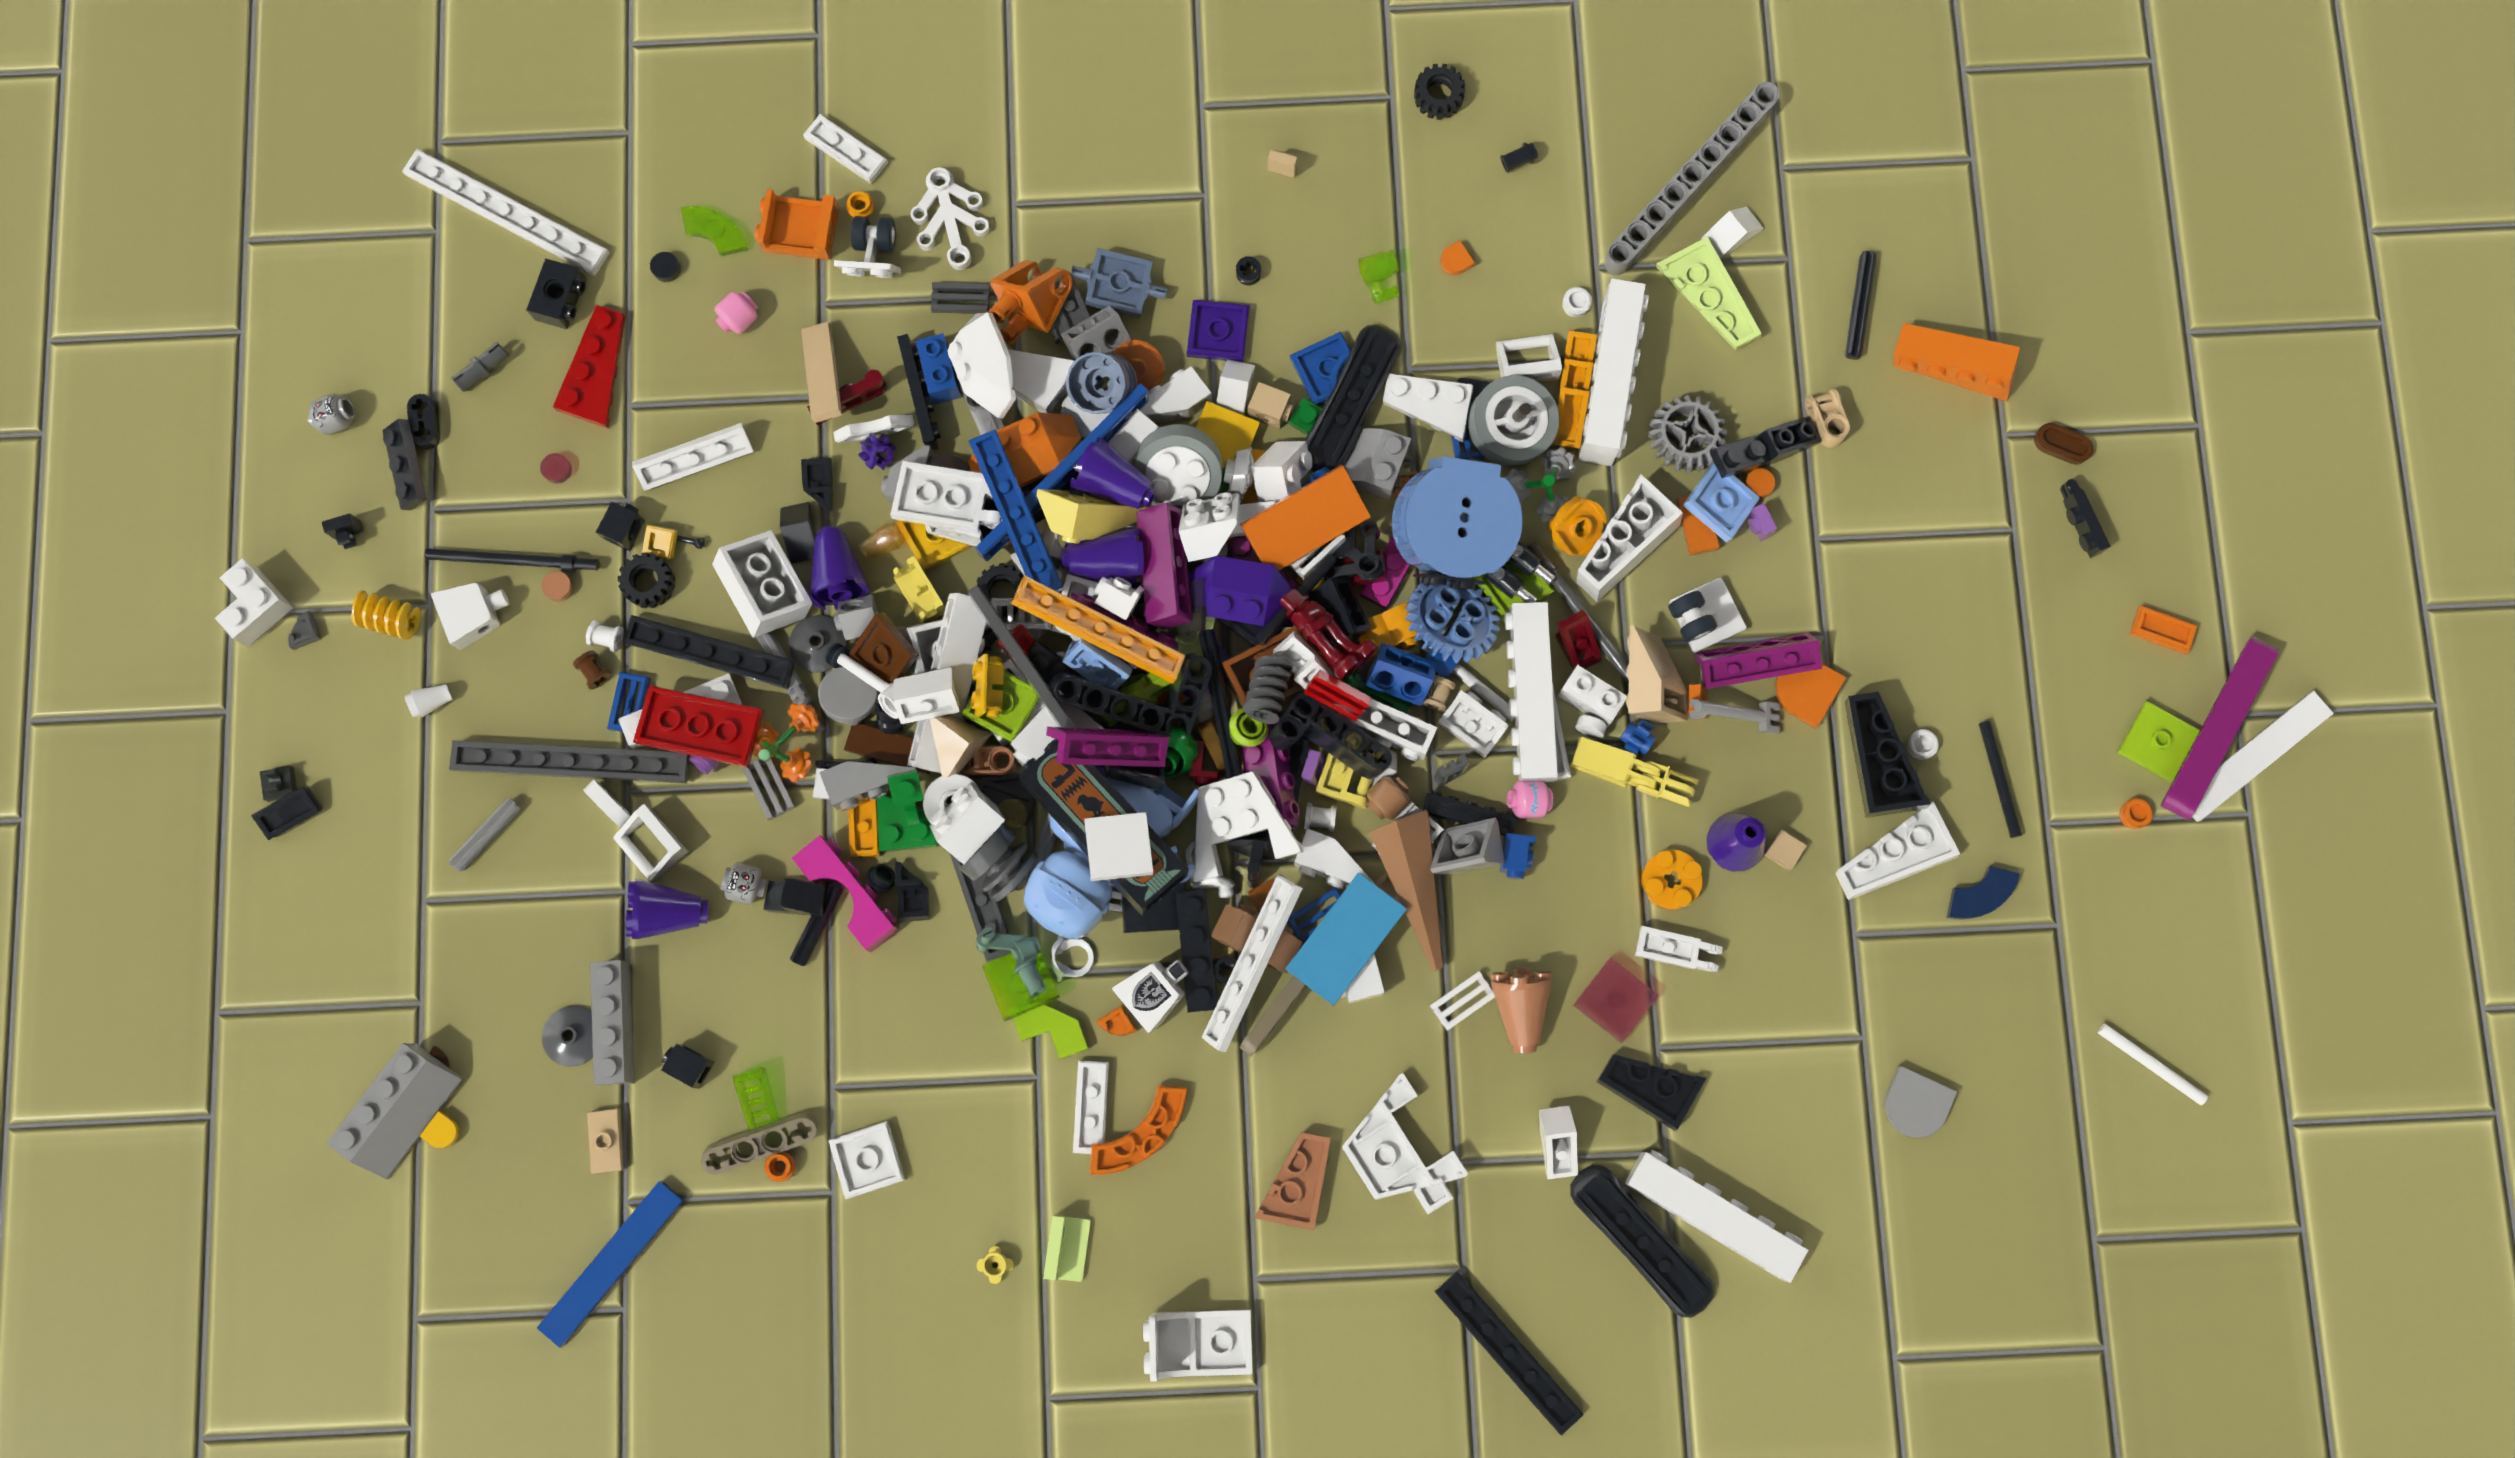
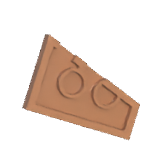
M1300 1133L1257 1211L1255 1219L1311 1230L1315 1229L1331 1138Z

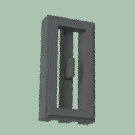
M932 282V313H989V284ZM939 292L983 293V294H951V293H939ZM939 301H956V302L972 301V302H983V305L938 304V302H939Z
M1462 754L1458 756L1456 763L1454 760H1451L1446 768L1442 765L1437 769L1434 780L1439 787L1448 784L1465 773L1469 764L1466 756Z

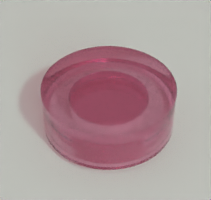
M552 453L542 460L540 471L549 482L560 484L570 477L572 466L563 455Z

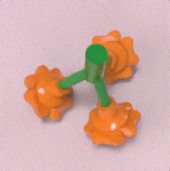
M792 703L790 705L791 709L788 710V714L793 720L789 724V729L776 740L779 736L778 731L772 729L770 723H762L752 755H759V758L763 761L773 756L781 759L780 768L784 770L782 777L789 778L795 783L799 778H806L807 773L810 771L813 765L812 761L809 760L811 754L803 752L801 748L797 747L794 752L788 751L785 755L780 752V746L794 732L797 733L800 730L816 732L820 722L817 720L819 716L813 706Z

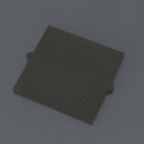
M1206 579L1189 580L1192 621L1168 628V633L1171 635L1190 636L1191 633L1205 631Z

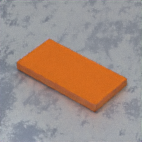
M1340 465L1240 523V526L1260 562L1275 565L1279 571L1371 516L1344 466Z

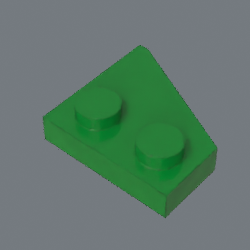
M887 796L877 799L880 852L939 847L940 844L933 835L930 828L931 823L928 821L924 811L917 809L919 824L908 826L903 805L894 807L892 798Z

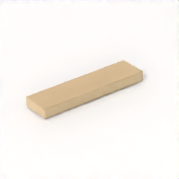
M827 321L801 329L811 418L814 423L842 416L831 326Z

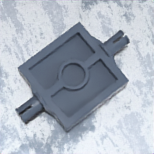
M1097 248L1095 260L1090 269L1072 266L1071 276L1087 281L1088 292L1085 301L1087 306L1100 309L1111 306L1117 313L1140 318L1143 304L1148 296L1165 300L1167 288L1151 284L1150 272L1153 261Z

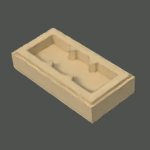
M620 1109L588 1112L587 1124L591 1174L624 1170Z

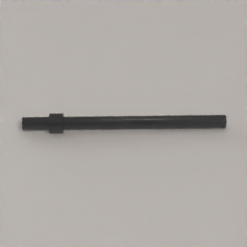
M426 548L424 553L426 560L561 568L562 571L576 572L577 569L598 571L600 567L599 559L577 558L573 554H563L562 557L432 548Z

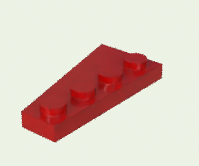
M599 305L595 306L553 404V408L556 411L609 429L610 405L612 406L613 384L618 370L617 358L618 353L621 351L626 319L623 313Z

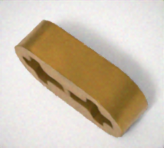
M1208 719L1196 725V728L1216 769L1221 775L1226 770L1220 740Z

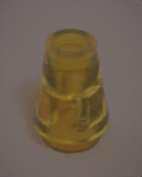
M894 522L889 525L885 523L863 542L859 543V547L863 555L868 559L900 549V545L905 543V540Z

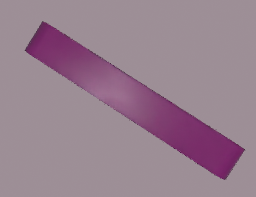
M2253 636L2249 638L2160 805L2161 807L2187 820L2191 819L2280 649Z

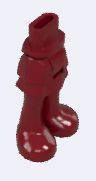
M1294 588L1279 603L1287 610V617L1292 620L1299 634L1304 636L1307 643L1312 642L1317 646L1333 668L1335 676L1340 681L1346 680L1371 658L1379 646L1370 639L1360 644L1352 641L1334 620V615L1327 612L1324 607L1315 601H1309L1310 596L1308 594L1303 596ZM1323 632L1335 643L1339 650L1326 638Z

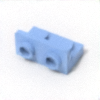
M1080 639L1078 642L1073 641L1069 645L1062 661L1088 680L1113 689H1117L1131 675L1133 670L1132 667L1113 654L1083 639Z

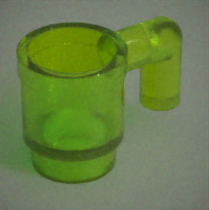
M1392 250L1387 252L1381 251L1358 259L1360 274L1364 283L1368 286L1375 303H1382L1399 296L1396 286L1381 290L1379 281L1392 277V274L1399 272L1398 262Z

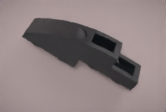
M1810 416L1768 428L1759 435L1717 447L1710 452V455L1721 478L1735 474L1741 476L1750 473L1754 469L1764 468L1821 443L1822 440Z

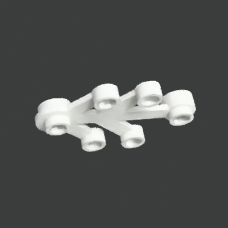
M937 167L928 173L926 177L928 190L919 204L912 208L910 215L915 224L924 225L929 219L927 211L938 197L940 207L926 229L918 234V245L924 251L933 249L935 246L934 237L945 222L951 246L947 252L949 264L956 270H963L970 265L971 256L967 247L961 243L956 220L971 227L974 234L978 237L988 235L990 231L989 223L985 218H977L951 203L949 194L965 201L967 208L971 211H979L983 207V200L978 192H970L954 183L953 175L949 170ZM938 180H944L945 184L937 186L936 182ZM974 198L979 200L975 205L969 203ZM918 212L924 213L922 218H915ZM979 224L986 225L983 230L976 229ZM924 238L931 239L928 244L921 243ZM959 256L965 258V260L961 263L955 262L956 258Z

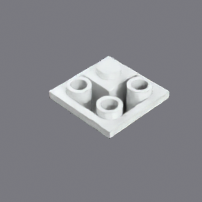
M1225 492L1207 500L1194 499L1183 505L1179 534L1188 562L1218 555L1238 523L1241 498L1239 492L1234 494Z

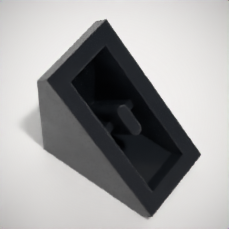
M806 502L782 507L780 510V530L790 562L793 564L812 560L816 532L810 503Z

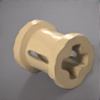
M1435 675L1422 705L1431 710L1445 713L1447 709L1445 704L1449 693L1455 689L1456 684L1446 678Z

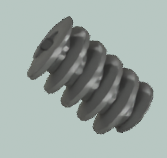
M1267 655L1259 657L1255 661V669L1252 672V680L1249 683L1250 690L1247 692V701L1244 702L1243 710L1256 721L1274 724L1279 721V716L1275 713L1282 711V706L1279 703L1284 701L1285 696L1281 692L1287 691L1288 685L1285 682L1290 680V674L1287 671L1292 670L1293 664L1285 658Z

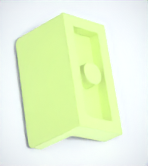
M1058 1215L1052 1216L1043 1279H1061L1076 1282L1083 1280L1091 1225L1090 1220Z

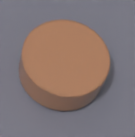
M553 571L543 578L541 588L544 595L549 599L560 602L566 600L572 594L573 582L565 573Z

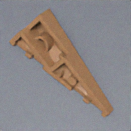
M1427 810L1395 820L1369 832L1401 904L1407 908V917L1431 969L1436 971L1443 968L1444 965L1441 953L1435 873H1432L1430 870L1433 859L1429 813Z

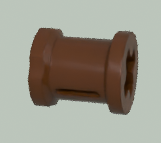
M594 650L583 653L573 662V666L580 670L587 679L586 684L589 689L601 687L612 677L611 672L605 670L597 659L598 654Z

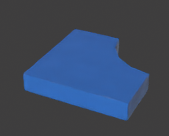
M1342 332L1290 355V360L1311 402L1317 406L1326 403L1351 352Z

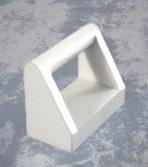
M1553 334L1496 341V352L1501 377L1519 375L1531 378L1537 382L1559 379L1562 365ZM1548 347L1550 360L1510 366L1508 364L1505 352Z
M645 804L631 815L613 837L650 882L657 880L689 852L654 810ZM643 823L668 851L655 868L627 837Z

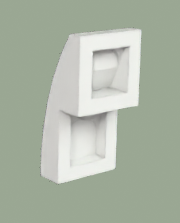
M1295 631L1273 650L1274 656L1291 661L1293 664L1291 671L1294 673V680L1304 689L1319 670L1336 678L1324 660Z

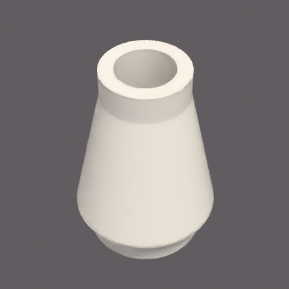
M447 684L410 690L411 693L404 696L413 718L419 715L424 717L443 704L453 700Z

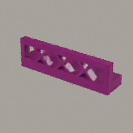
M1809 632L1694 653L1695 662L1701 666L1703 686L1706 689L1822 669L1819 640Z
M1047 726L1046 736L1059 740L1056 762L1061 764L1165 767L1169 737L1151 731Z

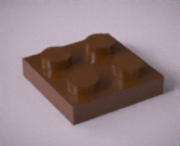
M884 612L874 615L848 654L853 660L889 684L893 683L894 679L904 677L919 656Z

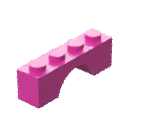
M819 835L794 855L792 859L812 883L819 884L833 881L843 884L849 890L854 908L847 928L863 948L871 953L899 930L894 924L897 918L887 906L882 909L875 900L879 896L868 883L863 886L856 878L860 875L856 867L850 861L843 862L838 855L842 850L834 840L830 838L826 841V839Z

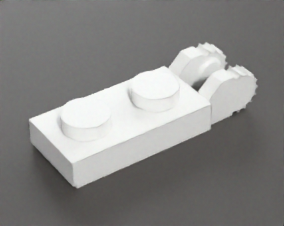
M1641 926L1634 956L1694 970L1697 968L1718 973L1719 965L1713 962L1700 961L1697 958L1699 950L1717 955L1722 954L1723 947L1701 942V939Z

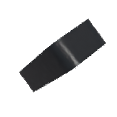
M1305 693L1298 694L1290 702L1269 734L1271 744L1276 749L1284 751L1290 749L1304 735L1366 779L1377 778L1392 762V755L1387 747L1327 705ZM1297 707L1302 708L1306 715L1300 713ZM1321 724H1325L1330 732L1324 730ZM1282 729H1286L1291 734V737L1286 736ZM1346 741L1351 742L1354 746V749L1350 748L1347 745Z

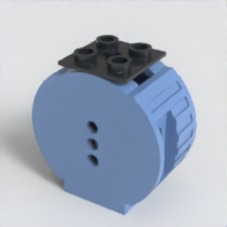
M1442 456L1430 459L1427 470L1420 471L1404 485L1394 504L1392 532L1395 544L1405 561L1424 572L1413 574V577L1422 578L1421 584L1446 586V582H1450L1449 588L1475 590V585H1483L1485 581L1465 578L1494 573L1512 556L1522 532V510L1514 488L1506 478L1500 477L1501 465Z

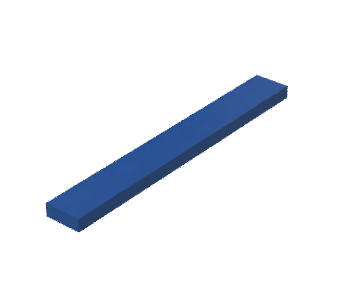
M1140 383L1025 497L1032 516L1042 508L1037 497V489L1060 490L1077 473L1074 469L1081 455L1091 442L1097 444V437L1109 442L1135 410H1141L1149 402L1148 389ZM1003 521L975 547L978 554L986 562L1010 540Z

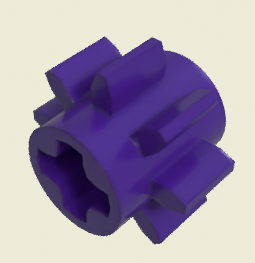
M870 433L868 438L860 442L862 452L858 456L865 461V465L871 470L876 465L884 470L885 466L890 462H894L892 451L896 447L889 442V438L883 433L879 438Z

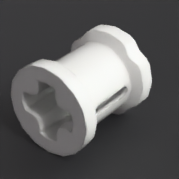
M592 620L586 632L587 645L594 646L598 644L606 646L612 652L619 651L624 639L623 627L616 626L612 628L604 626L598 620Z
M1307 803L1304 829H1309L1310 827L1325 828L1329 832L1334 833L1337 806L1332 805L1331 808H1324Z

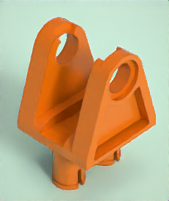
M1024 260L990 281L998 302L989 309V313H993L995 321L1001 324L1008 318L1009 322L1000 330L1006 343L1013 345L1026 329L1031 328L1045 333L1049 332L1072 287V276L1069 271L1053 268L1043 274L1040 273L1037 262ZM1032 269V279L1028 282V273ZM1061 275L1062 280H1060L1058 288L1055 289L1056 279Z

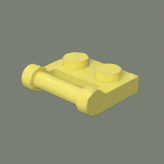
M1346 741L1347 745L1350 748L1354 749L1353 744L1349 741ZM1328 753L1315 793L1366 809V802L1369 800L1367 799V791L1370 789L1373 779H1366L1361 776L1356 794L1347 792L1354 770Z

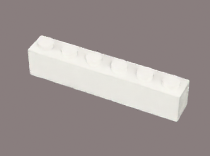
M950 593L930 671L952 668L953 686L960 704V712L950 715L962 720L963 716L961 714L971 698L968 695L970 686L975 682L972 677L973 664L977 661L978 655H981L983 652L985 639L982 637L985 626L987 627L988 623L970 596L961 593ZM932 718L919 720L907 766L941 774L930 721Z
M1548 602L1512 603L1509 612H1505V630H1510L1511 641L1506 642L1507 659H1512V670H1508V687L1514 689V699L1509 700L1510 717H1515L1516 728H1511L1512 746H1517V757H1513L1512 760L1513 775H1518V780L1555 782L1558 773Z
M1654 1150L1650 1154L1641 1152L1624 1185L1782 1281L1792 1282L1809 1251L1801 1246L1803 1240L1787 1231L1785 1235L1774 1230L1776 1224L1761 1215L1757 1219L1747 1213L1749 1208L1735 1199L1728 1202L1721 1198L1722 1191L1705 1182L1704 1186L1693 1181L1695 1175L1680 1166L1675 1170L1666 1164L1668 1159Z

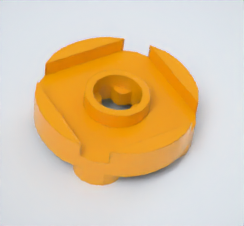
M1574 496L1558 510L1556 516L1551 518L1549 529L1552 532L1553 541L1559 550L1572 556L1578 554L1584 556L1589 554L1597 540L1602 536L1603 523L1607 524V517L1604 509L1597 502L1581 496ZM1583 521L1580 525L1582 530L1580 532L1575 531L1577 524Z
M1679 850L1661 851L1645 864L1641 874L1642 887H1644L1647 898L1655 906L1664 910L1684 908L1700 894L1703 884L1702 869L1699 863L1695 862L1685 852ZM1674 872L1677 874V879L1680 880V883L1670 888L1667 886L1668 881L1664 879V876Z

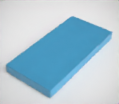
M1358 872L1285 970L1332 1006H1335L1406 912L1407 908Z

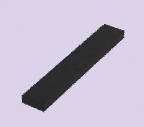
M631 615L623 643L784 689L789 687L796 661L634 615Z
M1458 1271L1453 1273L1434 1291L1561 1436L1584 1415Z

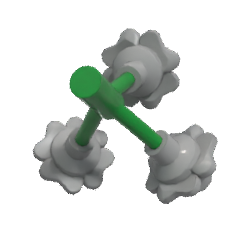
M1560 447L1557 450L1549 449L1546 453L1547 456L1542 458L1541 461L1545 466L1544 473L1546 476L1541 481L1531 482L1526 477L1524 470L1517 471L1516 469H1511L1509 475L1503 477L1514 488L1520 504L1523 503L1525 497L1531 494V488L1542 487L1546 490L1547 498L1541 499V505L1536 511L1541 516L1543 522H1550L1551 518L1556 516L1558 510L1568 502L1567 496H1557L1552 491V485L1555 481L1561 478L1569 479L1572 475L1571 472L1575 471L1577 467L1573 462V453H1566L1564 447Z

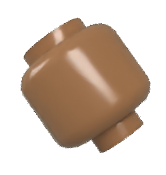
M1383 776L1367 791V798L1369 800L1366 804L1381 820L1385 817L1390 820L1395 819L1410 804V798L1407 795L1410 788L1399 777L1393 780L1389 776Z

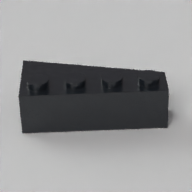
M1879 692L1848 696L1845 701V708L1865 818L1928 808L1931 805L1919 783L1920 780L1915 769L1913 770L1905 747L1894 729L1895 726Z

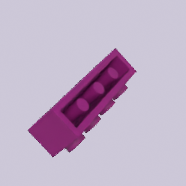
M1166 502L1137 511L1136 528L1140 530L1138 536L1139 541L1143 543L1144 554L1141 587L1144 588L1145 606L1143 611L1148 624L1162 630L1191 622L1193 620L1187 558L1179 534L1182 510Z

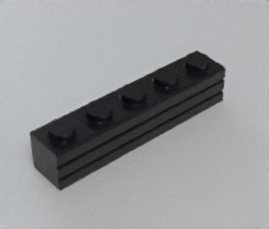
M1435 791L1427 793L1422 811L1427 810L1430 816L1463 825L1496 817L1500 835L1503 836L1506 833L1513 834L1517 817H1514V814L1511 812H1496V809L1493 807H1478L1477 803L1471 801L1463 803L1457 797L1449 796V798L1442 797L1441 793Z

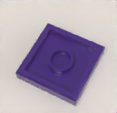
M1193 300L1187 357L1227 361L1228 359L1244 362L1249 305Z

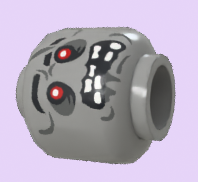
M331 393L312 401L308 413L310 425L325 435H332L349 428L355 417V410L351 401L336 393Z
M736 862L731 868L726 867L720 890L725 891V897L728 900L751 905L755 902L757 896L763 898L767 880L762 879L763 873L761 868Z

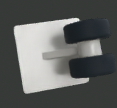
M855 216L851 224L852 248L856 251H866L864 262L834 260V266L842 269V274H847L848 276L865 277V272H870V275L878 278H893V273L901 274V268L888 263H876L877 248L880 252L888 253L894 250L896 239L894 220L881 217L878 220L877 226H872L868 217Z
M1722 578L1715 579L1669 601V611L1672 617L1677 619L1681 627L1680 633L1683 639L1689 643L1694 653L1739 634L1746 629V625Z

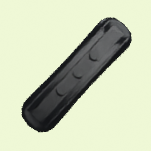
M1373 324L1365 326L1359 332L1333 390L1305 439L1308 451L1312 455L1311 470L1313 472L1321 470L1323 467L1333 470L1340 465H1345L1369 411L1401 353L1402 344L1399 337L1387 328Z
M1592 1164L1581 1170L1570 1184V1195L1574 1204L1621 1251L1675 1314L1680 1317L1692 1318L1704 1311L1714 1298V1285L1711 1279L1655 1222L1610 1169L1603 1165Z

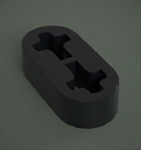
M416 394L407 403V416L414 444L421 449L429 450L434 448L440 440L438 408L429 396ZM421 403H425L428 406L423 409V416L417 411V409L421 408ZM424 427L430 433V435L426 436L425 441L419 438V436L424 434Z

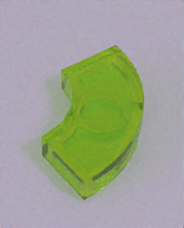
M702 206L680 207L685 233L688 237H701L709 240L716 246L720 256L748 251L746 241L734 222L711 208Z

